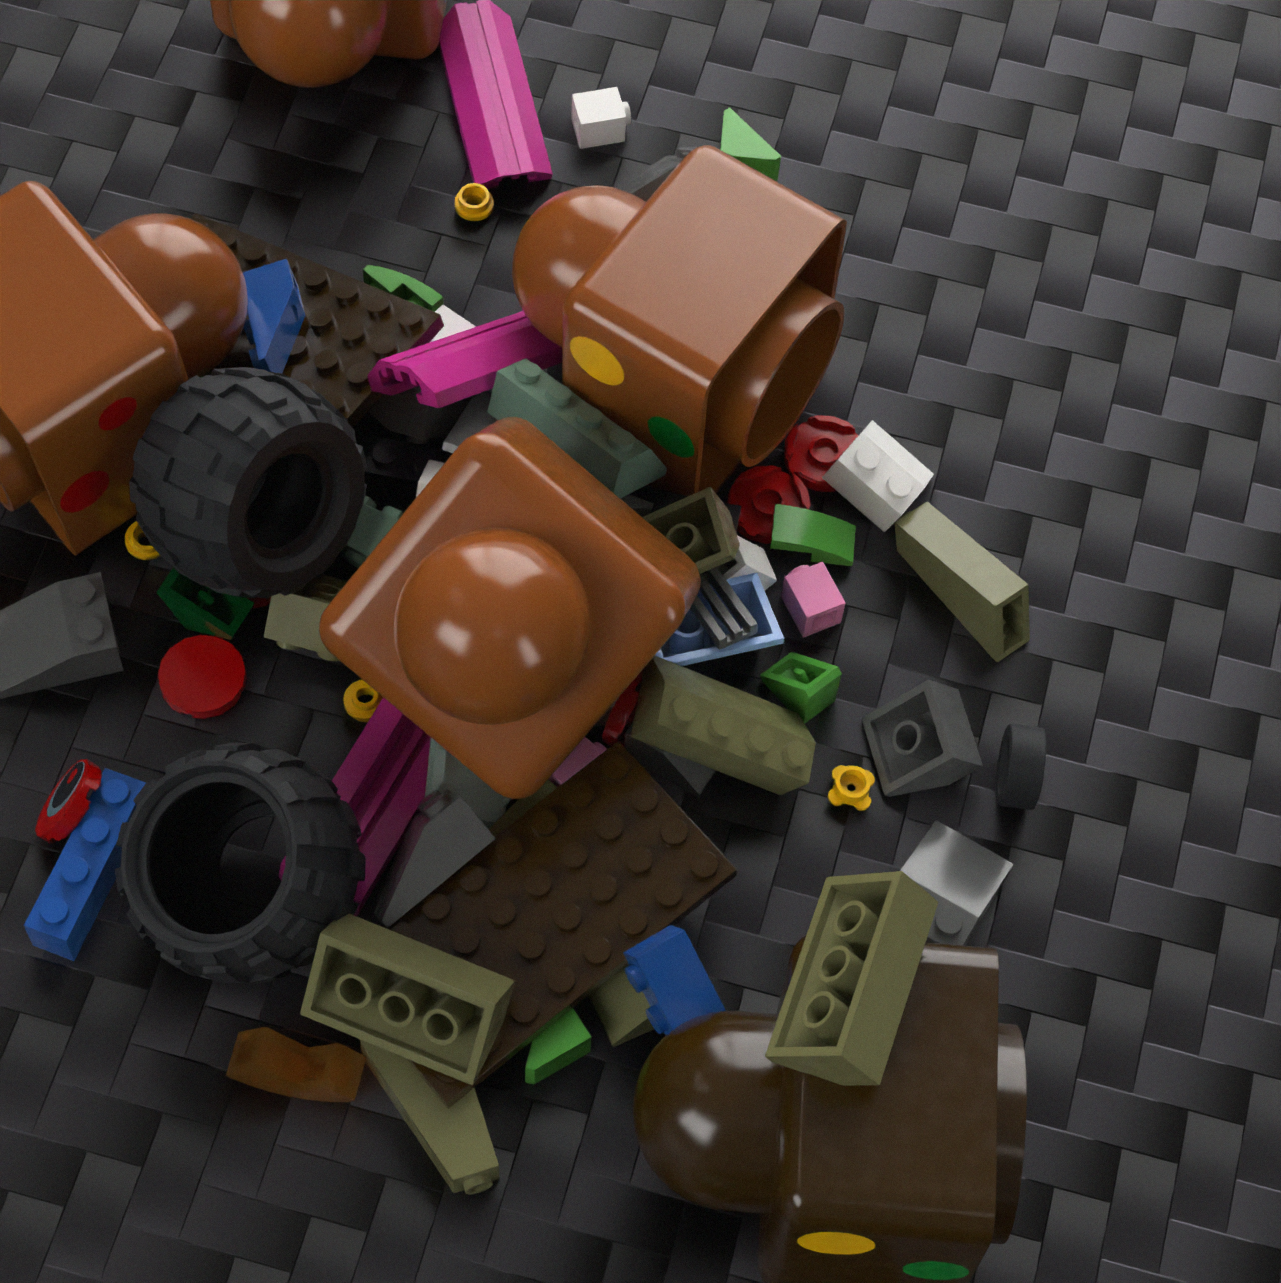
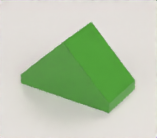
M730 107L726 109L723 114L720 150L777 181L781 155Z
M791 652L760 674L762 682L787 709L799 713L805 724L835 702L842 673L838 666Z
M573 1008L532 1041L525 1067V1083L535 1085L590 1053L592 1037Z

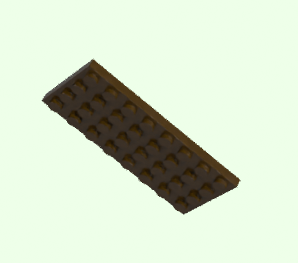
M195 213L190 218L212 230L228 245L237 258L242 272L283 259L288 260L300 290L305 318L282 374L321 393L347 419V423L352 428L356 426L383 395L382 393L371 391L367 375L380 359L429 343L444 327L441 315L198 213ZM244 328L231 353L214 369L254 368L249 350L256 347L255 344L250 345Z
M619 741L497 834L495 840L389 928H386L515 980L504 1022L473 1086L407 1059L448 1109L626 966L628 962L623 952L669 925L675 926L737 876V869Z

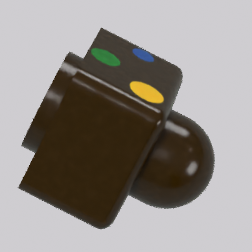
M806 935L795 944L791 952L776 1014L720 1011L697 1016L682 1023L668 1033L651 1051L640 1071L633 1097L635 1134L643 1156L663 1183L681 1197L695 1204L711 1209L760 1214L758 1269L764 1283H969L990 1244L1003 1245L1007 1242L1016 1216L1022 1180L1026 1135L1027 1082L1025 1051L1021 1031L1017 1025L998 1023L999 961L996 948L925 943L880 1085H840L771 1062L765 1057Z

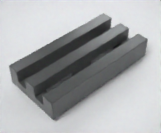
M715 567L708 570L707 573L700 574V592L730 633L725 635L698 596H696L690 610L718 649H723L756 634L758 623L718 568ZM709 584H711V585L713 586V588L716 590V592L718 593V595H719V596L721 597V599L724 601V603H725L726 606L729 608V610H730L731 613L734 615V617L737 619V621H738L739 624L742 626V628H740V626L738 625V623L735 621V619L733 618V616L730 614V612L727 610V608L725 607V605L722 603V601L719 599V597L717 596V594L714 592V590L712 589V587H711Z

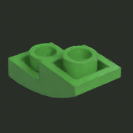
M367 265L363 269V280L368 285L433 312L444 305L442 295L408 275L373 265Z
M775 504L770 549L811 553L810 562L852 566L856 526L820 512Z

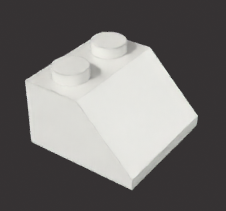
M872 420L822 478L885 532L924 490L934 474Z

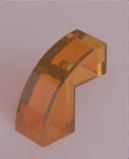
M261 1027L238 1032L226 1076L247 1085L285 1096L323 1102L355 1101L366 1056L339 1043L309 1048L268 1027Z

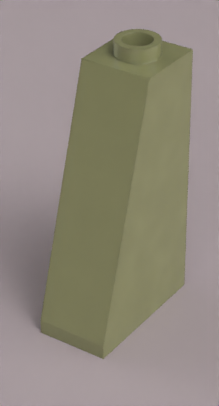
M925 502L913 511L905 513L895 522L896 546L899 554L996 662L1001 661L1030 641L1029 585L929 502Z
M359 1039L364 1061L453 1193L465 1190L466 1194H476L489 1189L493 1185L492 1181L499 1179V1163L475 1088L448 1109L406 1058Z

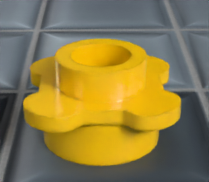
M840 765L835 767L832 771L834 786L828 793L830 803L834 806L842 804L852 805L859 811L868 809L871 804V798L868 796L869 789L874 785V775L870 771L858 766ZM853 785L855 790L850 791L847 786Z

